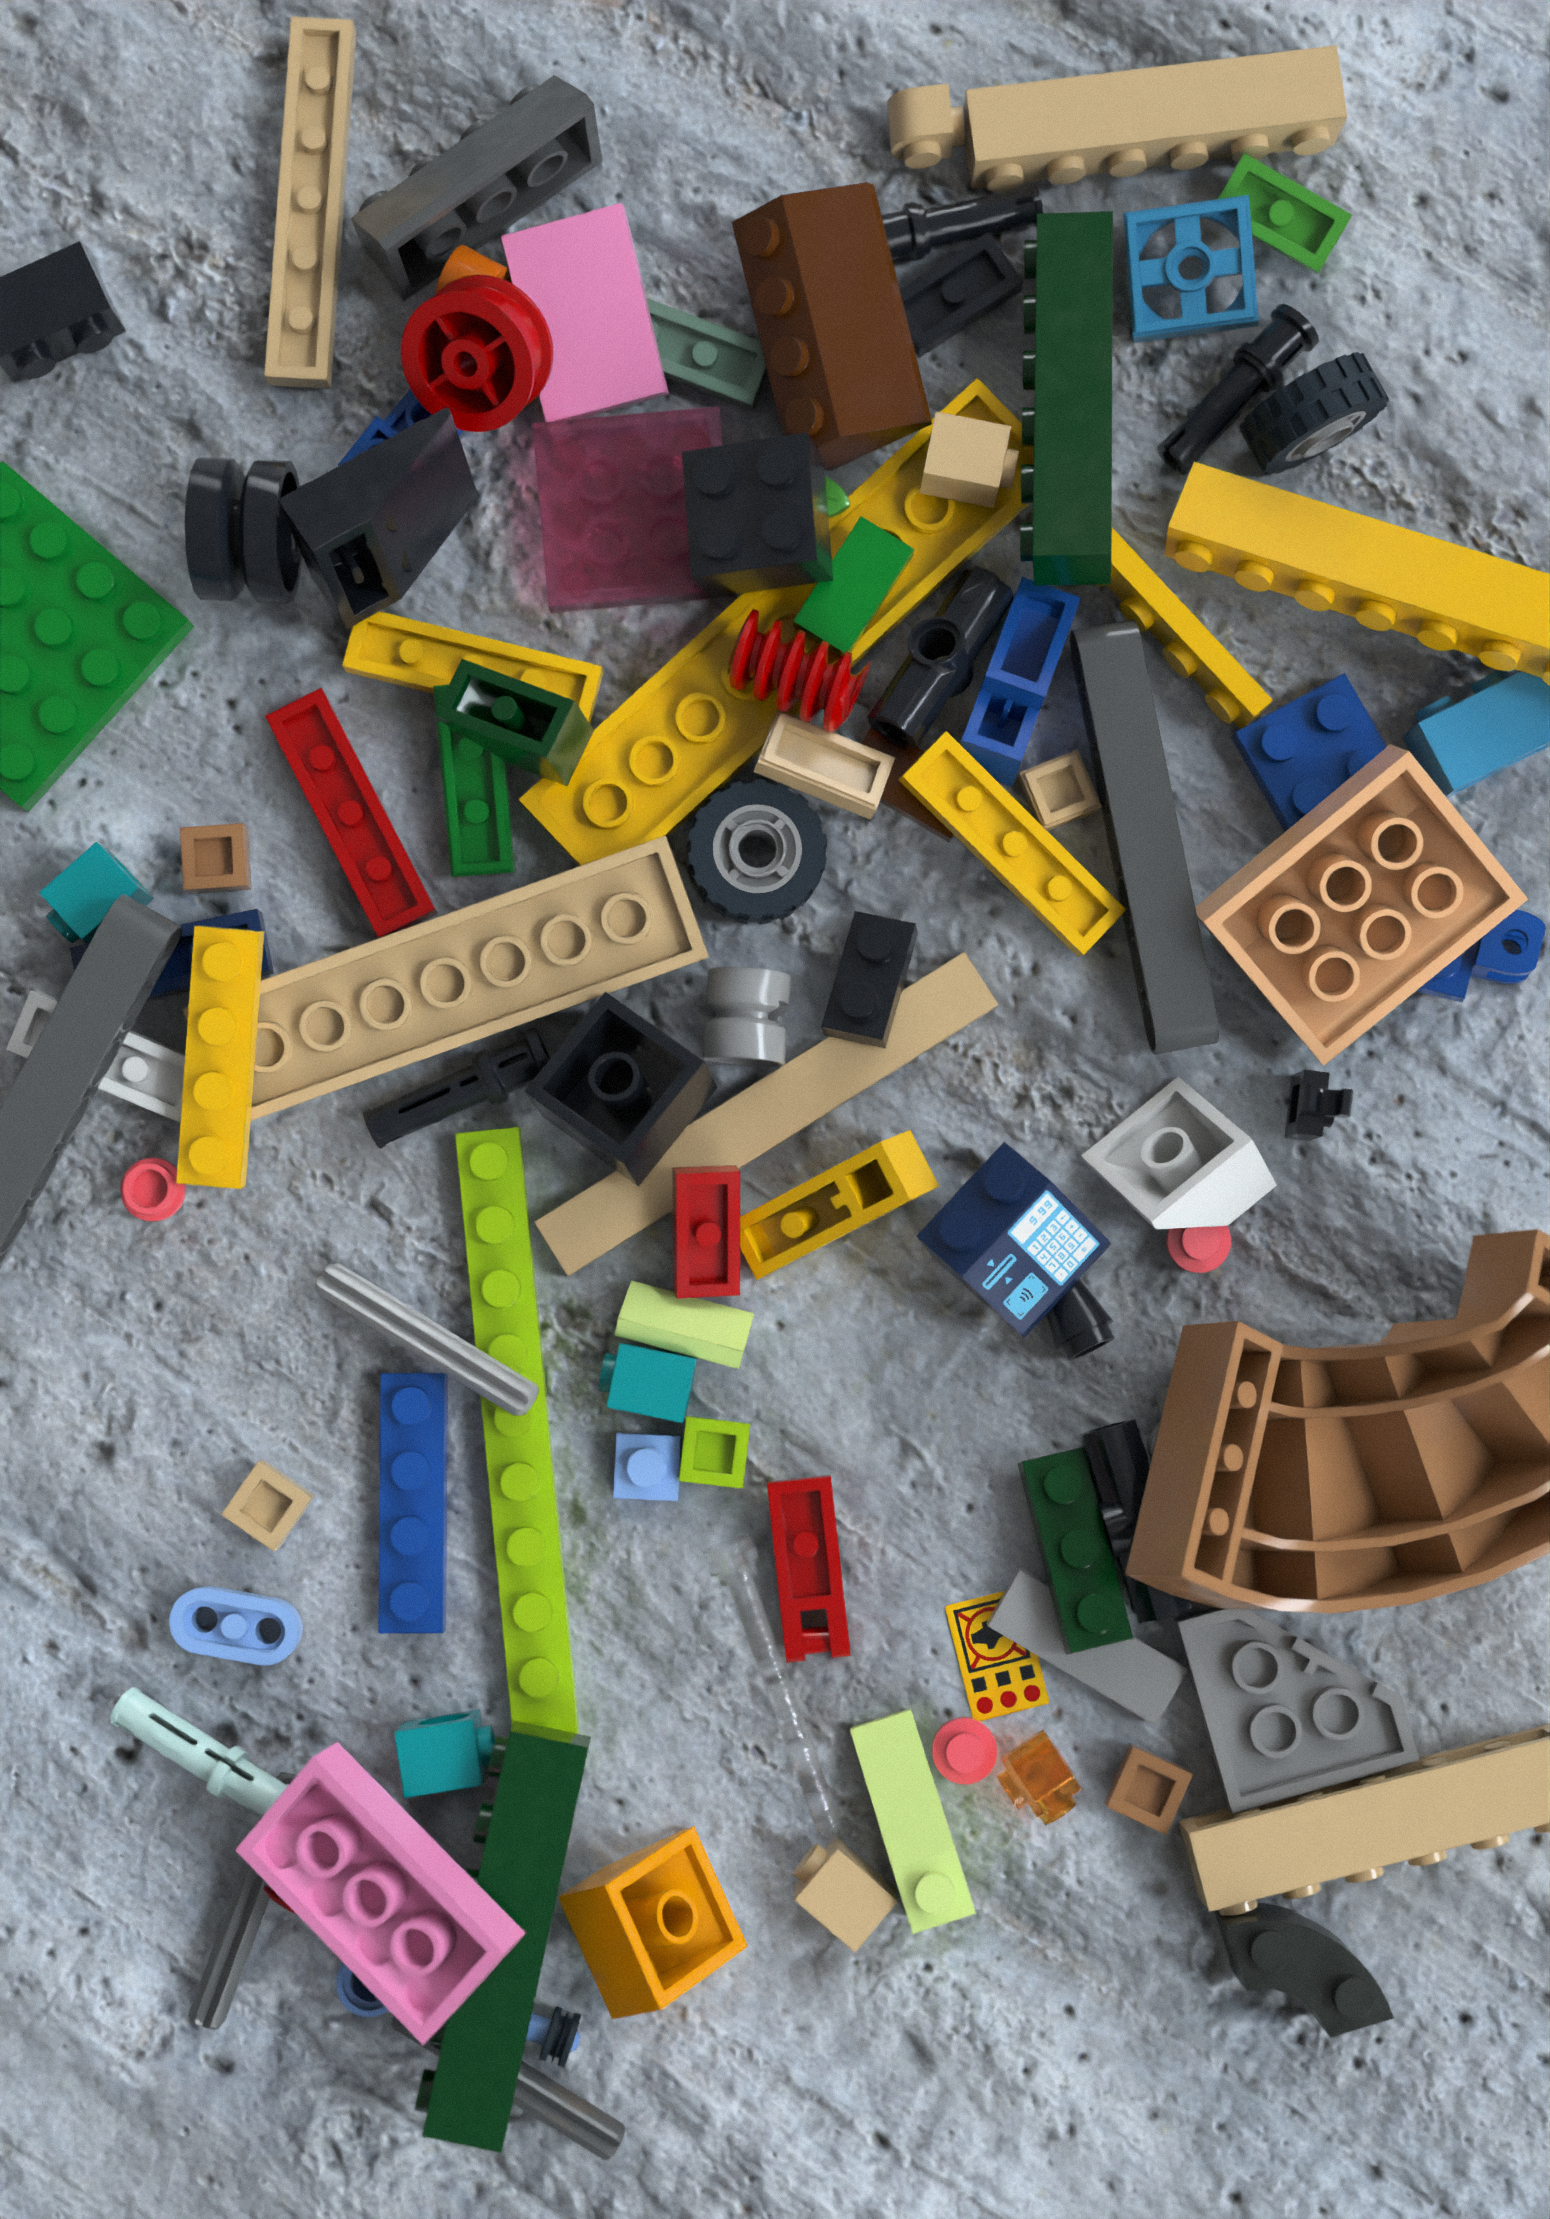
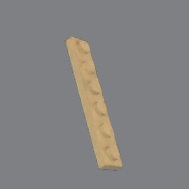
M291 16L264 373L266 381L271 386L331 389L357 34L353 20Z

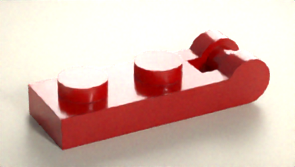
M831 1475L768 1481L767 1491L786 1663L806 1661L805 1655L825 1652H831V1658L849 1657L851 1654ZM826 1609L828 1626L802 1629L800 1611Z

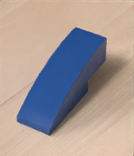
M1023 576L960 743L997 782L1011 787L1025 754L1081 599L1079 596L1048 585L1034 586V580Z

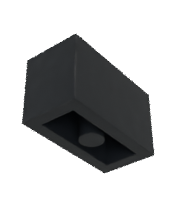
M80 241L0 277V366L13 382L20 379H36L45 376L55 368L56 363L78 353L89 354L100 351L112 342L113 337L126 332L96 265Z

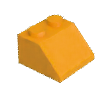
M694 1826L683 1829L602 1867L558 1896L612 2019L662 2010L748 1947Z

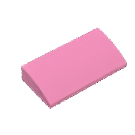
M338 1742L314 1755L235 1849L422 2045L439 2030L526 1934Z

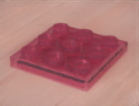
M719 406L532 423L550 613L737 596V594L710 598L691 578L682 452L723 445Z

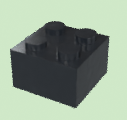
M808 433L682 452L691 578L710 598L833 581L824 456Z
M604 992L524 1092L542 1117L639 1187L718 1087L705 1061L610 994Z

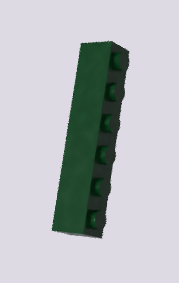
M1113 211L1037 214V240H1025L1024 276L1025 279H1036V295H1024V334H1035V351H1023V390H1035V407H1022V447L1034 446V464H1021V504L1033 503V522H1021L1020 560L1021 562L1033 561L1034 586L1111 584Z
M514 1721L508 1738L500 1736L495 1738L487 1776L499 1778L494 1804L481 1803L473 1842L484 1844L485 1847L480 1870L468 1868L466 1873L526 1934L430 2038L429 2043L441 2045L436 2071L424 2068L417 2094L415 2111L427 2113L422 2137L502 2153L591 1740L590 1736Z

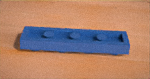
M381 1373L378 1634L444 1633L446 1631L448 1374Z

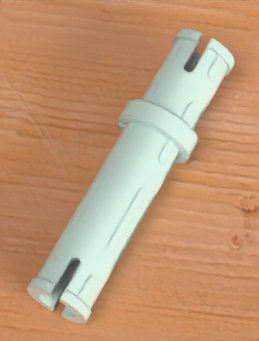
M137 1687L128 1689L112 1710L110 1716V1723L112 1725L122 1728L158 1751L162 1756L172 1760L206 1782V1790L216 1798L221 1799L228 1796L260 1818L265 1815L289 1786V1784H284L249 1761L250 1755L239 1746L229 1749L193 1726L187 1720L177 1716L141 1693V1690Z

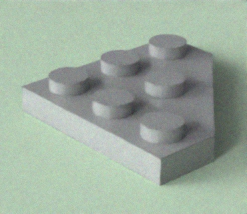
M1215 1607L1174 1619L1226 1805L1232 1814L1420 1761L1402 1697L1249 1609Z

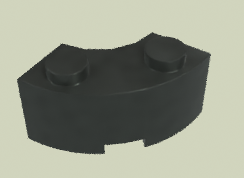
M1258 1903L1255 1909L1232 1916L1220 1915L1219 1910H1215L1232 1971L1246 1991L1274 1989L1298 1997L1308 2005L1314 2018L1330 2038L1394 2019L1388 2001L1371 1973L1330 1930L1295 1913L1291 1909L1266 1903Z

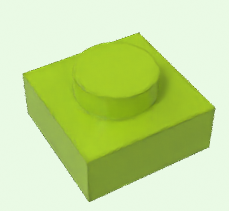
M686 1416L679 1481L743 1489L751 1423Z

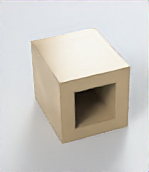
M936 411L920 494L994 508L999 487L1011 489L1019 451L1007 448L1011 426Z
M837 1836L833 1838L825 1849L818 1843L815 1844L801 1859L793 1872V1875L799 1879L794 1885L795 1901L855 1953L898 1902L895 1886Z

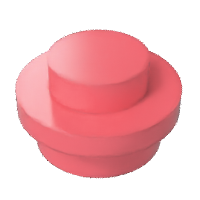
M146 1158L134 1163L124 1174L120 1186L121 1199L126 1209L133 1216L145 1221H162L173 1216L182 1206L186 1196V1184L176 1183L177 1167L171 1162L160 1158Z
M1228 1226L1168 1229L1166 1247L1171 1259L1180 1268L1188 1272L1204 1273L1216 1269L1225 1261L1231 1248V1234Z
M959 1717L949 1720L939 1728L932 1743V1757L936 1768L946 1779L957 1784H973L984 1779L993 1769L997 1758V1745L993 1734L982 1722L969 1717Z

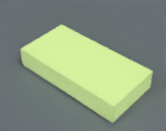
M631 1280L617 1320L614 1335L739 1369L754 1313L699 1298L677 1299L673 1291Z

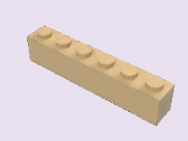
M1337 45L967 89L963 104L965 150L971 189L987 187L993 192H1006L1020 187L1025 182L1048 180L1056 185H1065L1076 182L1085 175L1109 172L1114 177H1129L1141 173L1146 168L1171 165L1176 170H1189L1203 165L1208 160L1232 158L1233 161L1239 162L1244 153L1256 160L1265 157L1268 153L1292 150L1297 155H1312L1335 145L1348 117Z
M1550 1724L1420 1757V1761L1233 1814L1228 1808L1178 1820L1198 1898L1209 1912L1219 1910V1914L1223 1916L1238 1915L1255 1909L1258 1906L1257 1899L1280 1893H1282L1284 1899L1304 1898L1321 1890L1320 1883L1341 1877H1345V1881L1350 1883L1369 1881L1384 1874L1383 1866L1406 1860L1411 1866L1434 1864L1447 1858L1446 1850L1467 1844H1470L1473 1849L1495 1848L1510 1841L1509 1833L1532 1827L1537 1833H1549Z

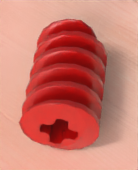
M752 609L740 630L728 662V666L731 668L730 687L741 691L754 679L753 696L762 702L768 699L777 689V709L784 712L790 710L801 699V720L810 723L824 710L823 730L830 733L835 732L846 721L854 708L866 681L871 662L857 675L851 673L852 653L846 651L832 665L828 663V642L823 640L808 654L804 652L806 632L799 630L787 644L781 642L782 621L776 619L764 633L759 632V611Z

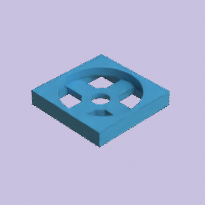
M1249 195L1123 213L1134 343L1259 326ZM1199 218L1214 221L1228 229L1235 236L1240 247L1212 251L1206 244L1201 242ZM1174 222L1176 246L1170 251L1168 257L1140 261L1141 253L1153 235L1166 225ZM1196 257L1202 262L1203 271L1198 278L1186 280L1181 277L1178 267L1183 259ZM1242 275L1243 285L1233 303L1223 312L1207 314L1205 288L1210 285L1214 278ZM1171 285L1180 292L1182 317L1164 319L1157 315L1145 303L1142 297V288Z

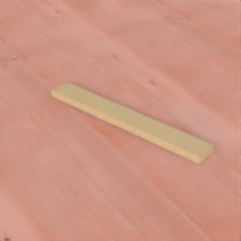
M963 952L901 992L886 1049L828 1037L689 1124L639 1187L618 1171H615L534 1223L565 1273L570 1277L673 1212L672 1168L736 1165L740 1170L997 1008L999 1004L966 953Z

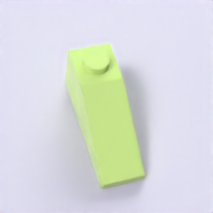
M911 1708L849 1728L912 1933L915 1934L976 1914Z

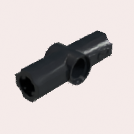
M975 566L972 570L965 569L934 617L919 622L911 630L908 638L909 655L867 717L871 728L882 735L888 743L907 750L908 747L917 748L948 699L963 693L971 684L974 676L972 664L974 659L1014 600L1011 588L1004 584L994 572L979 566ZM941 656H947L943 659L935 660Z
M1130 1419L1095 1428L1080 1435L1100 1499L1097 1504L1100 1508L1113 1558L1117 1557L1131 1611L1134 1613L1136 1622L1140 1624L1179 1615L1181 1612L1192 1607L1190 1600L1172 1596L1125 1575L1150 1469L1147 1452L1139 1433L1140 1429L1137 1427L1136 1420Z

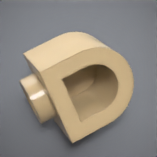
M949 83L908 88L893 94L888 99L887 113L891 154L896 159L904 161L907 167L916 169L932 167L938 164L941 159L952 158L953 147L965 146L963 107H951Z

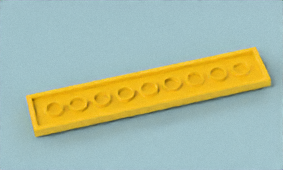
M978 378L940 412L1011 426L1007 448L1019 451L1011 489L999 487L994 508L920 494L932 424L915 434L848 496L850 502L848 509L839 515L829 518L832 560L860 516L914 549L912 559L852 650L851 668L1029 505L1021 504V464H1034V446L1022 447V423ZM817 583L741 594L594 730L568 786L542 777L518 799L527 812L578 866L663 836L669 838L708 802L713 794L722 789L761 753L777 710H779L776 703L777 689L768 699L762 702L753 696L754 679L741 691L731 688V668L728 666V662L740 630L752 609L759 611V632L764 633L776 619L782 621L781 642L787 644L799 631L793 627V620ZM805 635L804 652L810 654L819 643ZM828 649V663L833 665L840 656ZM801 699L785 713L798 718L800 716Z

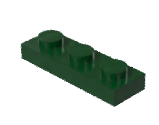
M1084 1447L1021 1461L1017 1465L1066 1655L1134 1639L1100 1508L1097 1504L1098 1500Z

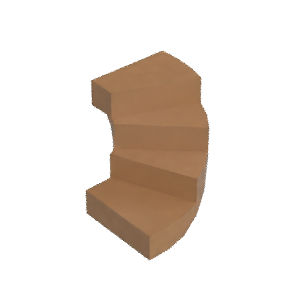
M1539 1229L1473 1236L1456 1319L1395 1323L1389 1333L1378 1343L1308 1348L1283 1345L1240 1321L1183 1325L1125 1575L1172 1596L1217 1608L1334 1614L1415 1604L1488 1583L1550 1553V1236Z

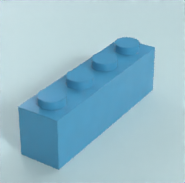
M1497 670L1470 686L1474 695L1456 704L1453 703L1450 696H1446L1415 713L1419 723L1406 733L1403 739L1411 754L1447 798L1550 747V686L1542 678L1522 671L1509 676L1507 671Z

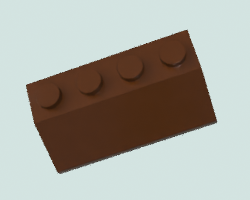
M864 182L784 194L732 222L734 235L783 436L808 433L824 456L825 470L832 471L932 425L928 402L874 185Z

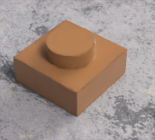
M244 823L180 827L183 890L186 893L200 894L252 890L248 827Z
M1129 1743L1106 1795L1104 1804L1109 1809L1167 1835L1193 1774L1184 1767Z

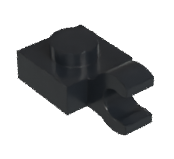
M1304 1069L1291 1075L1284 1138L1311 1141L1323 1137L1324 1127L1331 1128L1335 1117H1351L1353 1090L1328 1089L1329 1072Z

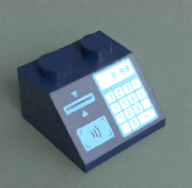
M1005 1142L999 1146L916 1236L929 1254L1022 1338H1025L1111 1245L1110 1241L1046 1176Z

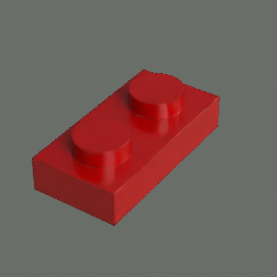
M736 1165L672 1168L673 1292L676 1298L740 1296V1170Z

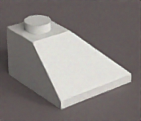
M1180 1077L1175 1078L1081 1155L1084 1162L1155 1229L1228 1226L1277 1186L1253 1140Z

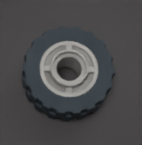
M1354 352L1351 355H1343L1330 362H1325L1295 378L1294 381L1286 386L1281 387L1269 398L1258 404L1244 418V422L1240 424L1239 428L1263 474H1278L1321 455L1358 432L1368 422L1377 417L1380 411L1384 410L1387 406L1386 403L1389 402V398L1365 354Z
M754 779L752 783L742 784V781L730 784L727 790L723 792L717 791L709 798V802L699 809L690 828L686 859L691 882H694L701 899L712 905L716 913L723 917L727 915L735 918V922L744 924L759 922L760 925L771 923L772 920L778 918L784 919L790 916L797 908L803 906L818 886L825 870L827 839L826 833L823 834L820 826L822 821L817 812L813 813L807 805L808 800L800 793L798 796L788 790L789 787L779 782L777 785L769 784L764 779ZM749 838H761L772 847L774 859L765 867L754 868L743 862L739 855L738 847Z

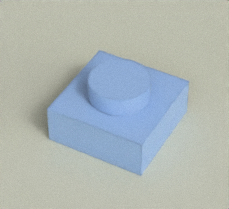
M616 1433L613 1498L678 1501L682 1435Z

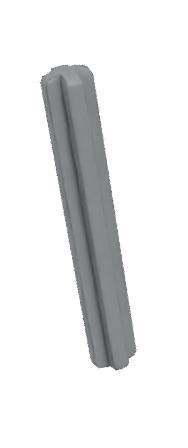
M328 1264L322 1270L315 1284V1290L320 1296L512 1415H525L533 1406L538 1396L539 1388L532 1381L341 1264Z

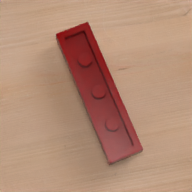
M319 688L266 715L265 717L377 937L381 938L415 926L438 914L324 690Z

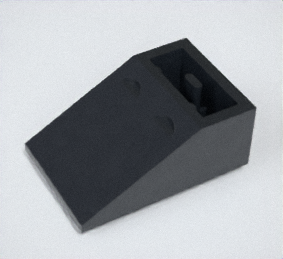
M446 407L426 419L414 423L411 427L375 447L358 454L353 459L313 481L303 484L298 489L278 499V502L313 581L345 628L349 629L403 598L479 495L452 413Z

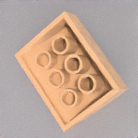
M1390 744L1195 908L1198 920L1324 1066L1519 908L1528 898L1408 750Z

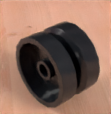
M202 457L195 460L190 471L186 493L185 550L193 591L200 600L233 601L238 598L245 584L256 602L290 603L294 600L299 587L302 554L278 502V499L300 487L297 470L292 461H254L245 477L235 459Z

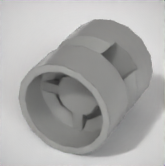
M711 968L708 971L706 1005L715 1011V1018L704 1025L702 1059L714 1063L739 1066L777 1067L785 1065L787 1029L778 1023V1017L789 1011L791 976L784 972L759 968Z

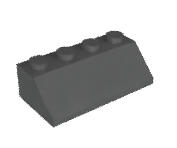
M555 75L541 85H529L518 92L512 99L510 106L489 121L483 119L475 122L465 130L457 144L440 156L431 155L424 158L414 166L406 180L390 191L383 190L371 195L363 202L359 212L351 217L357 236L363 248L403 302L441 275L447 260L458 246L464 244L475 251L602 162L594 103L586 93Z

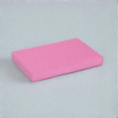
M622 203L501 236L512 284L526 293L537 305L548 324L552 336L554 351L552 371L546 386L539 394L546 424L553 426L669 395L628 218Z

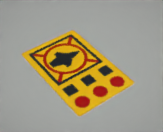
M1004 1591L950 1604L945 1607L972 1718L978 1721L1049 1703L1038 1656L988 1627L986 1624Z

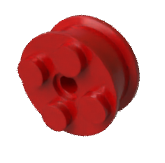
M490 275L463 276L445 285L435 296L426 300L413 312L402 335L401 362L410 389L421 405L432 415L447 407L452 413L456 428L459 430L486 432L508 424L541 393L549 380L553 366L552 336L540 309L521 289L506 280Z

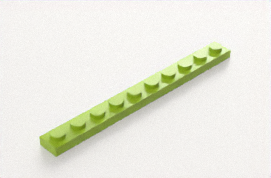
M512 1127L455 1133L475 1346L532 1381L539 1388L538 1396L533 1406L525 1415L520 1416L512 1415L480 1395L512 1725L514 1721L580 1734L521 1128Z

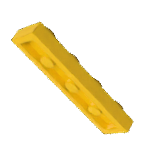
M1112 528L1111 584L1106 585L1122 601L1119 606L1127 620L1134 619L1139 631L1145 632L1149 630L1165 647L1162 650V654L1171 668L1184 678H1188L1191 675L1207 692L1205 701L1219 719L1227 724L1234 721L1240 729L1253 723L1261 716L1273 699Z
M381 611L352 627L342 664L347 673L434 694L433 686L449 685L461 659L574 700L588 722L591 723L604 673L602 666Z
M947 731L941 734L898 779L1077 957L1085 955L1126 911Z
M194 926L176 1180L178 1184L242 1189L246 1186L264 931Z

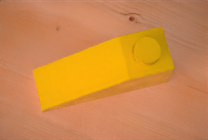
M908 1130L869 1147L741 1216L740 1249L756 1280L940 1186L911 1130Z

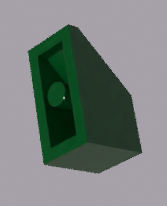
M461 659L434 714L438 721L507 763L568 786L594 732L574 700Z

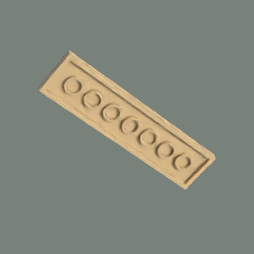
M667 836L651 840L261 980L251 1121L602 996L604 992L611 993L709 958L710 956ZM186 1007V1008H183V1009H182L183 1012H184V1015H185V1017H186L187 1022H188V1008H189V1007Z

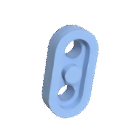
M200 1586L186 1592L174 1603L169 1617L171 1634L177 1644L186 1651L262 1666L279 1663L290 1656L298 1647L303 1632L301 1617L295 1607L289 1602L277 1597L216 1586ZM201 1607H210L215 1611L217 1624L214 1629L208 1630L199 1624L197 1615ZM272 1618L279 1623L281 1634L278 1640L269 1641L262 1636L260 1625L263 1619Z

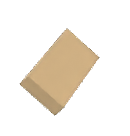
M777 710L753 772L871 820L879 805L895 757L834 732H827L822 727Z

